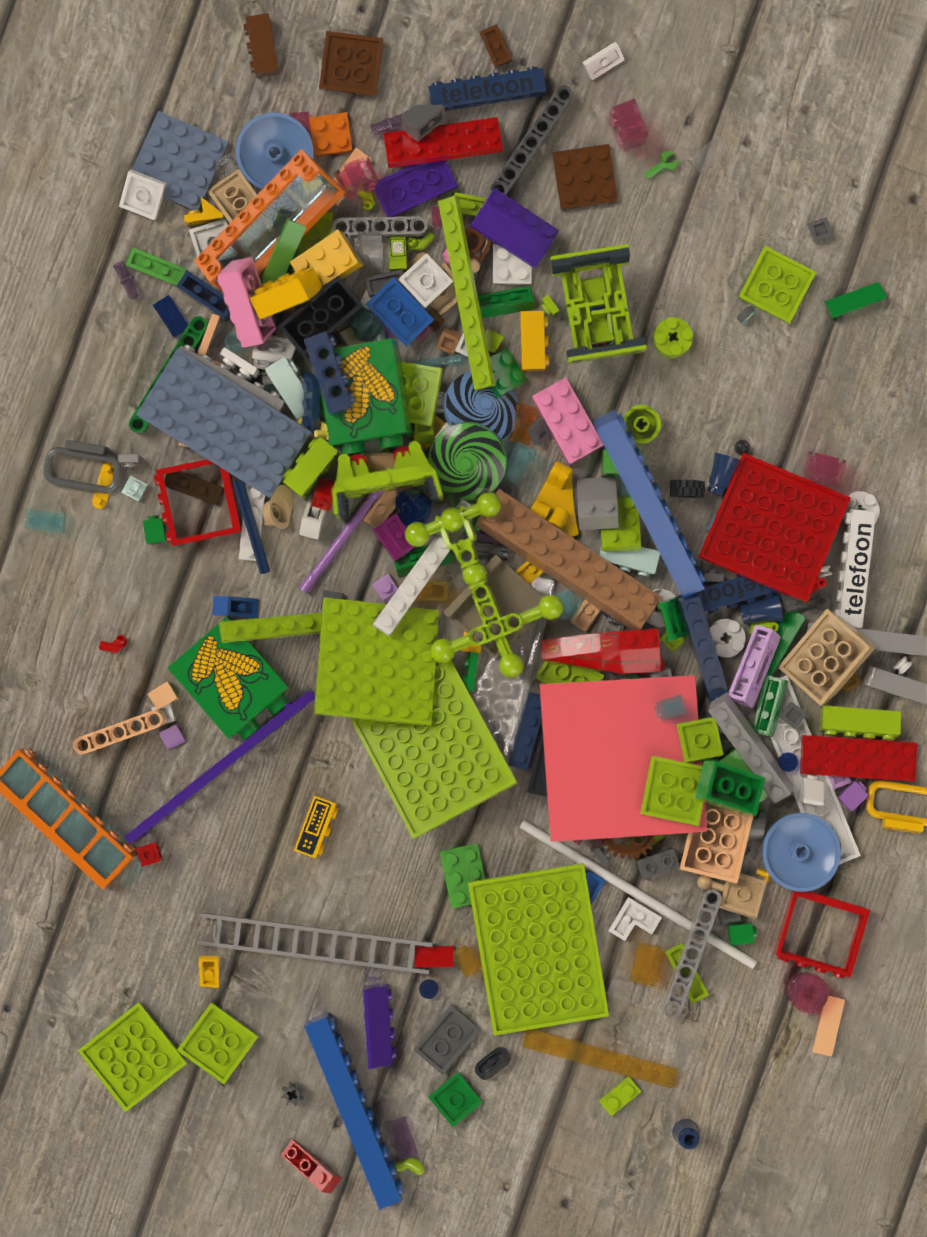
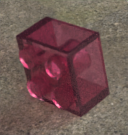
M635 99L614 106L610 114L609 123L612 130L615 129L617 132L616 141L619 148L622 147L625 152L646 144L649 134Z

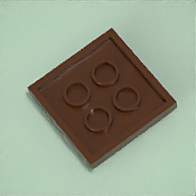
M326 31L319 90L377 97L384 38Z
M610 144L552 152L560 211L618 202Z

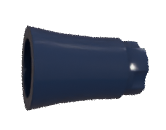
M714 452L713 466L708 482L710 484L707 491L725 496L740 459Z
M778 595L740 606L743 624L783 621Z
M682 1119L674 1125L672 1135L679 1145L690 1150L697 1147L700 1140L699 1128L694 1121ZM687 1134L691 1135L688 1139L685 1137Z

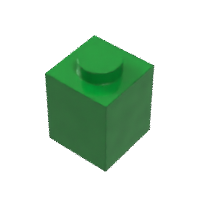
M159 515L148 516V520L143 521L146 544L152 545L168 542L163 518H159Z
M751 922L727 925L728 940L731 946L753 944L754 938H757L756 926H753Z

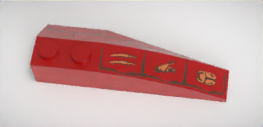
M658 629L584 634L541 641L543 661L593 668L599 671H610L616 674L661 672Z

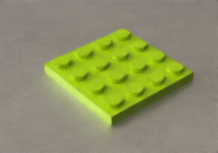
M140 1001L78 1050V1053L125 1112L188 1063Z

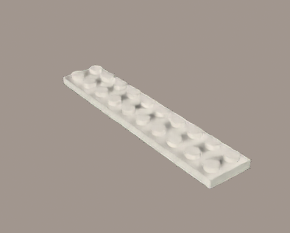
M787 675L780 678L788 680L780 715L790 702H793L800 708ZM762 685V687H761V689H760V692H759V694H758L757 700H756V702H755L756 705H757V707H758V704H759V700H760V696H761V693H762L763 685ZM778 718L774 736L770 737L778 759L780 757L783 758L782 762H780L781 767L793 784L792 794L800 813L820 817L832 827L840 843L841 857L839 864L861 856L828 776L812 775L818 776L819 781L824 782L823 806L798 801L801 779H807V774H800L802 735H811L805 718H803L796 729H793L782 719ZM786 753H789L793 755L795 759L793 760L790 757L784 758V755ZM792 760H796V764L794 763L795 766L792 765Z

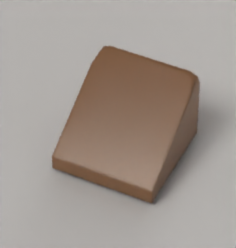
M444 327L436 348L454 355L462 333Z

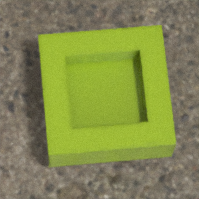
M549 295L541 300L543 304L541 308L546 315L550 314L554 317L559 313L558 307Z

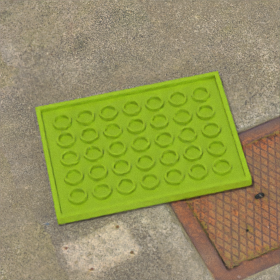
M451 660L447 663H438L437 661L435 663L431 726L350 718L414 840L517 784L515 777Z
M583 862L468 882L494 1036L609 1016Z

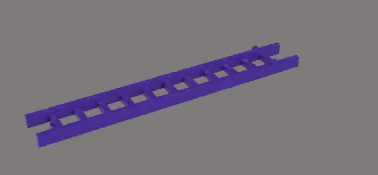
M309 690L295 702L287 703L285 710L124 836L126 840L131 844L142 835L146 836L151 828L315 699V694Z

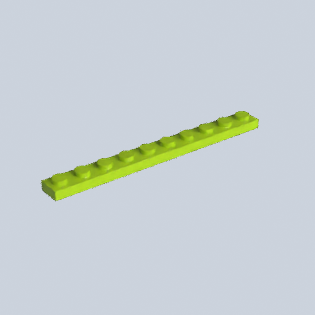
M452 196L438 201L474 390H482L495 386L459 198Z

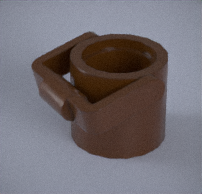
M473 228L465 229L470 258L477 261L484 260L485 255L489 252L491 240L486 237L483 243L481 233Z

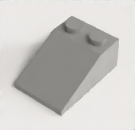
M616 477L577 479L579 529L619 528Z

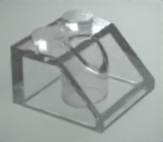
M358 232V237L354 238L356 253H359L360 259L377 274H383L382 232Z

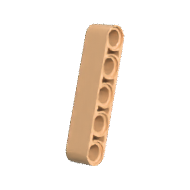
M153 710L81 736L74 741V749L78 754H86L153 730L166 723L167 715L163 710ZM154 714L160 717L158 724L153 722L152 717ZM136 720L141 722V730L135 728ZM118 727L124 730L122 737L117 734ZM100 733L105 735V743L99 740ZM82 740L87 741V743H88V748H87V750L84 749V748H82V746H81Z

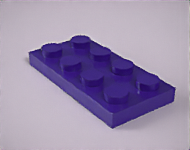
M446 160L411 165L372 183V187L386 217H396L458 188Z

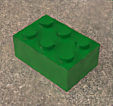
M715 760L704 761L694 799L744 816H756L766 778Z

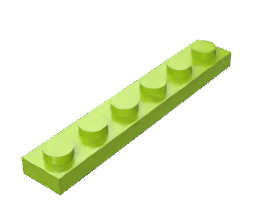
M322 612L220 622L219 628L222 643L320 634Z

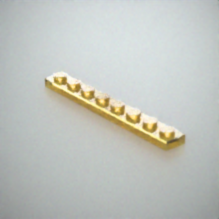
M536 1029L526 1030L522 1043L524 1048L673 1088L677 1074V1068Z

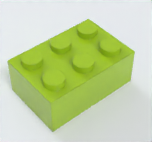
M319 437L318 440L314 438L308 446L309 451L306 454L302 453L296 460L297 465L293 470L290 468L283 476L285 478L283 483L303 500L319 482L320 477L324 476L340 456L339 451L322 437Z

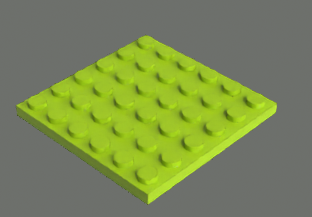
M324 597L314 714L431 726L436 661L431 656L430 650L432 644L437 640L439 610L410 607L391 635L387 636L373 626V623L387 604Z

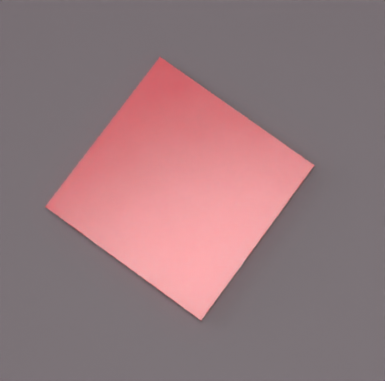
M695 675L540 684L551 842L707 832L705 802H703L699 826L640 814L651 756L684 762L676 724L698 720ZM702 760L687 762L689 764L702 766Z

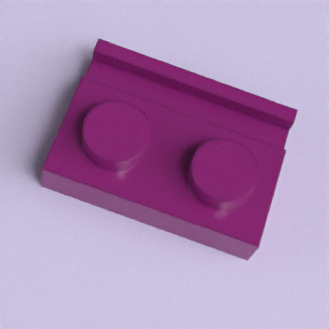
M394 514L372 529L393 561H396L415 548L406 541V527L397 514Z

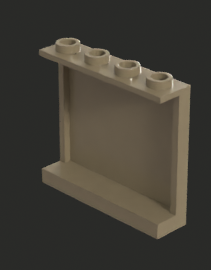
M495 555L485 566L487 571L486 580H488L487 585L493 591L502 616L522 613L539 606V602L543 597ZM469 585L444 611V614L467 634L472 629L484 625ZM480 587L477 593L480 598H484L487 592L485 588ZM490 605L485 608L487 616H492L494 613V609ZM513 616L510 619V624L513 627H517L519 619ZM536 622L526 623L520 630L505 635L509 646L512 644L516 645L522 639L521 634L525 630L529 631ZM496 623L492 626L494 634L498 635L501 632L500 625ZM480 631L475 632V640L478 642L482 641L483 634ZM495 640L480 645L495 660L498 661L499 658H502Z

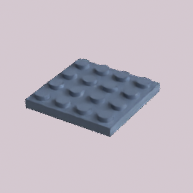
M158 111L132 170L167 183L163 198L189 210L199 211L202 206L201 197L205 199L229 146V142Z

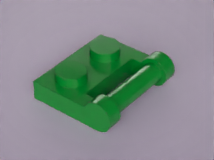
M680 596L657 603L658 609H661L666 628L667 642L688 634L677 600Z

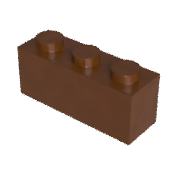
M269 13L246 17L247 23L243 24L245 36L249 35L250 42L246 43L248 54H252L253 61H250L251 72L256 74L257 79L280 75Z

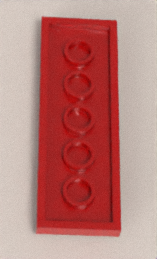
M498 117L438 125L420 141H416L404 130L383 133L388 168L503 152Z
M802 735L800 774L915 781L917 743Z

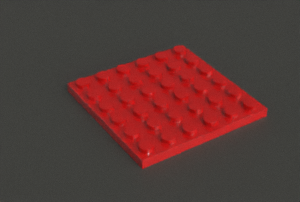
M743 453L698 558L807 603L851 497Z

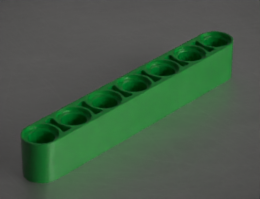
M196 316L190 321L130 418L129 427L136 434L146 433L151 426L149 422L136 414L177 348L180 346L185 347V341L188 338L194 339V345L191 347L196 351L201 345L208 327V322L204 317ZM198 322H204L205 326L202 330H195V325ZM142 420L143 427L136 430L134 428L135 422Z

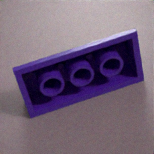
M496 188L487 196L470 227L534 269L559 232L558 229Z
M388 983L364 985L363 988L368 1069L392 1065L393 1059H396V1047H392V1039H395V1029L390 1025V1020H394L393 1008H389V1000H392V988H388Z

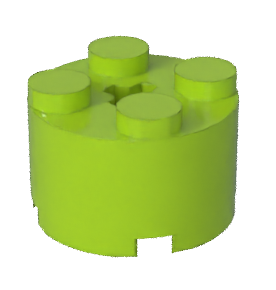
M669 317L661 321L653 333L654 349L663 358H679L690 348L693 332L689 324L684 320ZM675 335V340L670 342V336Z
M647 405L633 406L623 416L627 426L625 430L626 432L630 430L636 446H644L651 443L660 432V416ZM639 421H641L642 424H645L642 430H640L639 427H636Z

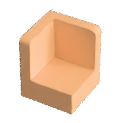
M170 681L148 693L157 710L180 698Z

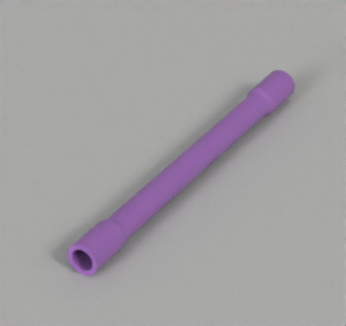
M383 491L368 494L313 571L308 574L299 588L307 594L310 593L318 582L319 577Z

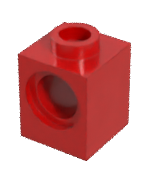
M320 477L311 506L326 511L331 510L334 481Z
M158 841L136 848L142 867L163 860Z

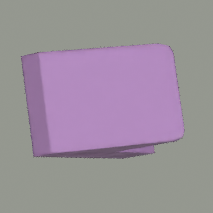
M389 574L372 584L384 604H388L398 590Z

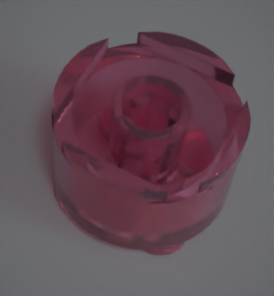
M368 157L366 161L364 158L354 160L344 165L345 170L342 172L338 169L334 173L338 184L346 192L344 196L348 200L356 198L358 193L365 191V193L373 191L379 181Z
M808 451L803 474H806V479L818 481V478H822L824 483L837 486V482L841 483L846 460L842 459L841 463H839L840 458L815 453V456H812L813 452Z
M810 971L794 974L789 979L786 987L790 1003L804 1013L819 1011L828 999L829 990L826 983L817 974ZM804 989H807L811 993L809 995H805L803 991Z

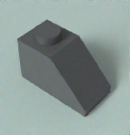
M414 105L401 116L402 130L416 141H420L446 119L445 107L443 105Z

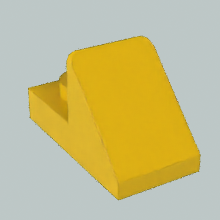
M202 197L203 212L200 213V211L195 210L188 212V215H184L187 226L209 224L225 218L223 213Z
M199 956L200 987L219 988L221 957Z

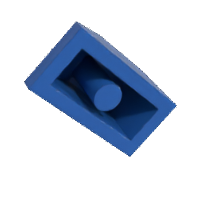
M213 596L212 615L257 618L258 599Z

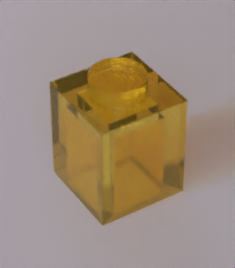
M464 945L455 950L454 958L464 977L482 969V965L472 946L467 947Z

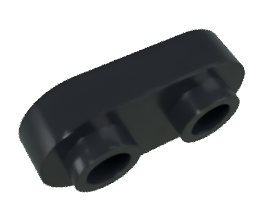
M504 1047L494 1049L476 1064V1075L482 1080L492 1078L510 1063L511 1054Z

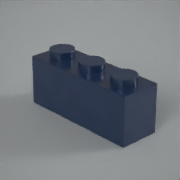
M186 271L176 285L177 289L227 322L231 313L224 301V295L189 271Z

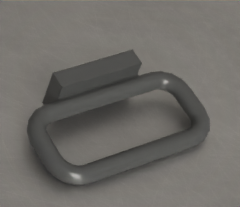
M66 440L65 447H54L48 451L44 463V476L53 485L99 493H111L119 486L122 469L116 457L106 455L107 446ZM60 454L111 463L114 467L112 483L104 486L54 477L51 473L53 458L55 455Z

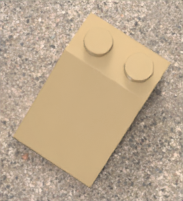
M239 169L207 191L229 224L257 196ZM267 209L261 214L268 221L272 219ZM257 218L239 237L240 240L264 223Z

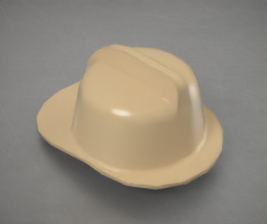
M278 485L272 494L271 500L263 505L264 525L276 526L279 529H286L288 527L294 499L291 490L287 486Z

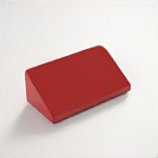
M415 946V967H454V946Z

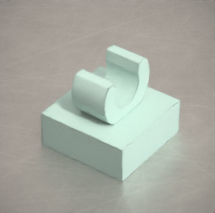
M130 475L122 493L140 502L148 484Z

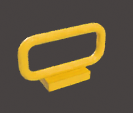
M883 780L875 781L868 787L867 794L869 796L866 798V809L872 817L883 819L881 821L882 829L914 834L923 832L924 826H927V818L877 811L873 804L875 791L878 788L927 795V787Z

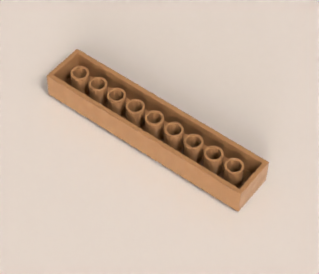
M499 489L496 492V495L501 500L500 511L493 517L480 515L475 525L477 528L630 630H640L662 598L661 596Z

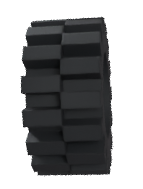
M670 480V497L704 498L705 481Z

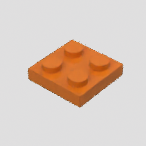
M347 112L309 117L314 157L353 152Z

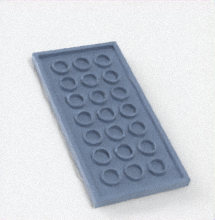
M179 348L175 351L136 414L269 498L311 433Z

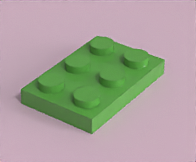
M478 843L439 851L451 908L471 905L468 882L485 879Z

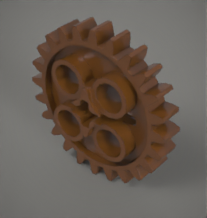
M659 835L644 836L643 840L639 843L635 842L633 837H630L631 845H627V837H624V841L620 844L615 843L614 838H602L605 841L601 845H608L607 852L614 850V857L620 853L622 860L625 855H628L629 860H631L633 854L639 858V852L647 855L645 849L652 850L653 848L650 843H657L653 837Z

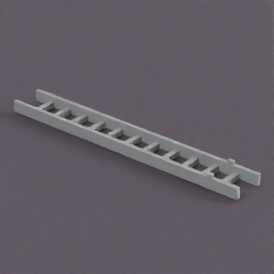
M201 913L200 916L202 918L217 919V924L214 925L213 931L215 940L206 941L198 939V945L429 974V969L413 967L415 945L432 947L433 942L210 913ZM222 920L236 922L234 944L220 942ZM242 923L256 924L253 946L239 945ZM261 925L275 927L272 949L258 947ZM280 928L294 929L292 952L277 950ZM299 930L314 932L311 954L297 952ZM319 933L332 934L330 956L316 955ZM338 935L352 937L350 959L335 957ZM357 938L372 939L369 961L355 960ZM377 940L391 942L388 964L374 962ZM396 943L410 944L408 966L393 965Z

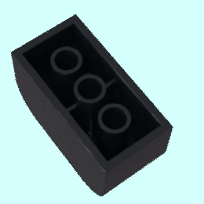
M337 276L282 322L278 328L305 360H308L310 356L304 339L323 332H328L330 336L333 335L336 338L340 332L347 329L362 315L364 306L340 277Z

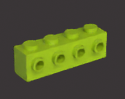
M824 705L820 709L819 732H825L827 736H836V733L844 734V737L863 735L865 739H875V736L883 737V740L891 741L901 733V712Z

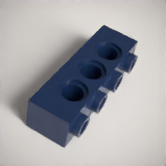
M323 332L304 339L329 414L334 416L354 409L356 399L353 391H349L347 385L350 383L348 375L342 371L341 365H343L341 355L336 353L335 347L337 343L334 336H330L328 332ZM329 350V357L322 360V351ZM334 368L336 370L335 376L328 378V370ZM336 387L342 388V394L339 397L334 396V389Z

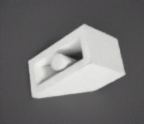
M311 493L302 517L299 535L318 540L326 510L311 506L314 494Z
M807 775V779L802 778L798 801L823 806L824 782L819 781L818 776Z

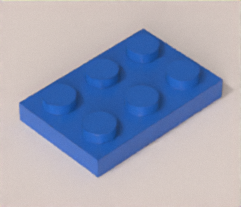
M394 277L366 303V306L406 347L434 320Z

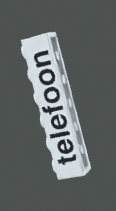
M850 509L845 517V524H848L847 532H844L843 543L846 545L845 551L841 553L843 570L839 571L838 576L841 588L837 590L836 601L839 602V605L834 613L851 626L862 628L876 512Z

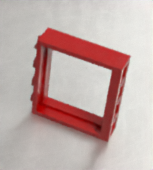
M208 459L157 469V474L153 475L155 485L160 487L161 493L158 494V500L160 505H164L165 512L162 513L163 523L168 524L169 531L166 532L168 543H172V546L241 532L229 472L220 467L232 528L177 539L164 475L213 465L214 463Z
M791 890L773 953L778 956V960L789 962L790 959L796 961V965L804 968L810 965L815 967V971L826 974V971L834 973L833 976L845 979V976L851 978L870 909L811 891L798 892ZM797 896L859 915L844 968L782 950Z

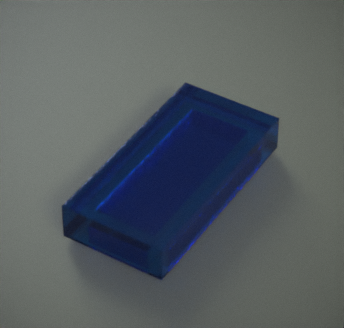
M169 295L153 304V307L174 338L185 331L188 323Z

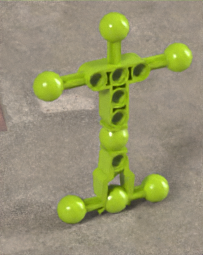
M487 492L482 494L478 498L477 503L465 508L461 505L460 509L455 507L447 508L441 517L436 515L435 521L426 525L420 522L411 523L405 530V539L411 546L420 547L426 544L430 535L441 532L446 547L453 549L458 561L463 565L461 566L463 569V580L472 589V597L484 624L472 629L468 635L453 641L444 638L436 640L430 650L433 659L438 663H447L452 660L455 652L495 640L502 657L499 662L500 672L505 677L515 678L522 673L524 665L521 657L512 653L505 635L520 630L524 624L541 617L549 620L556 619L562 614L564 607L559 597L556 595H546L541 599L537 607L522 613L502 616L493 591L487 585L486 568L479 563L480 560H477L478 555L474 544L477 535L470 521L471 518L478 515L493 517L500 511L501 500L494 493ZM465 526L468 538L466 540H459L458 543L454 544L449 532H457ZM465 551H470L472 554L469 562L463 559ZM480 587L486 589L487 593L484 598L478 596L477 592ZM488 605L494 609L492 616H487L485 613V608ZM513 616L519 619L517 627H513L510 624V619ZM495 623L501 627V632L498 635L492 631V626ZM476 631H480L483 634L481 642L476 641L474 638Z

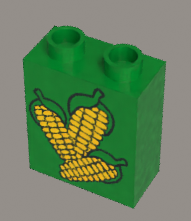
M391 338L335 348L336 353L340 354L343 360L341 368L343 373L346 372L350 383L347 385L349 391H353L356 402L354 403V409L332 416L328 412L322 394L329 444L336 448L341 447L342 454H347L348 456L365 453L364 443L379 441L381 449L404 446L403 436L413 435L398 342ZM323 350L321 353L322 360H325L329 357V350ZM334 368L329 369L327 372L328 378H333L336 374ZM336 387L334 389V396L339 397L342 394V388Z
M226 616V617H225L222 621H220V622L233 621V620H232L230 617H227V616ZM219 623L167 667L228 739L238 735L244 742L261 727L255 720L257 716L266 709L274 716L290 702L284 693L291 687L250 640L222 643Z

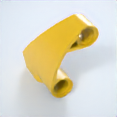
M556 461L530 510L569 536L575 537L579 535L573 500L572 468Z

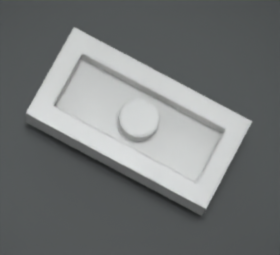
M614 42L585 60L583 64L589 78L594 80L625 59L619 45Z

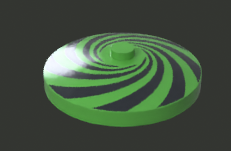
M460 422L445 428L436 437L429 452V464L436 471L440 488L445 493L458 499L473 500L478 499L484 493L492 492L499 485L506 471L507 456L502 441L491 429L475 422Z

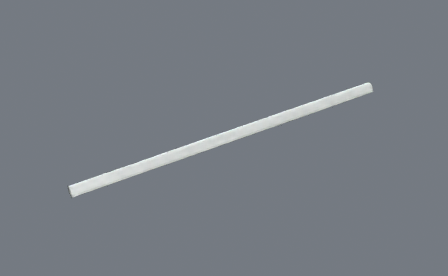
M523 820L519 828L576 863L583 862L584 867L688 931L690 930L691 920L560 841L551 842L549 834L526 820ZM696 930L694 932V934L698 937H703L702 930ZM710 932L707 939L708 943L751 969L755 967L757 960Z

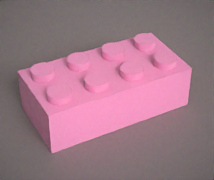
M253 257L231 261L218 274V283L222 287L224 301L229 307L230 318L237 331V339L240 341L242 348L263 344L276 330L272 315L260 319L250 300V297L255 294V290L262 287Z
M567 378L532 396L531 399L541 417L544 418L568 466L604 446Z

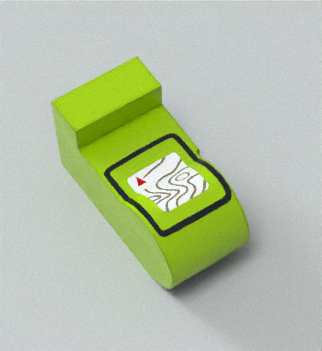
M390 236L389 270L393 272L403 269V273L408 271L406 236Z

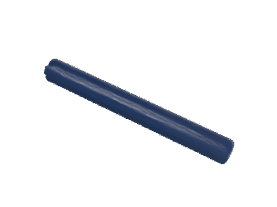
M242 480L236 481L233 485L260 574L269 573V564L245 484Z

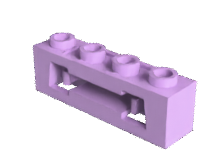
M755 625L729 691V696L737 704L753 708L781 638L773 629ZM738 684L741 685L739 691L736 690Z

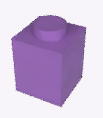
M851 781L837 795V799L852 812L869 795L865 792L867 788L860 781L858 783Z

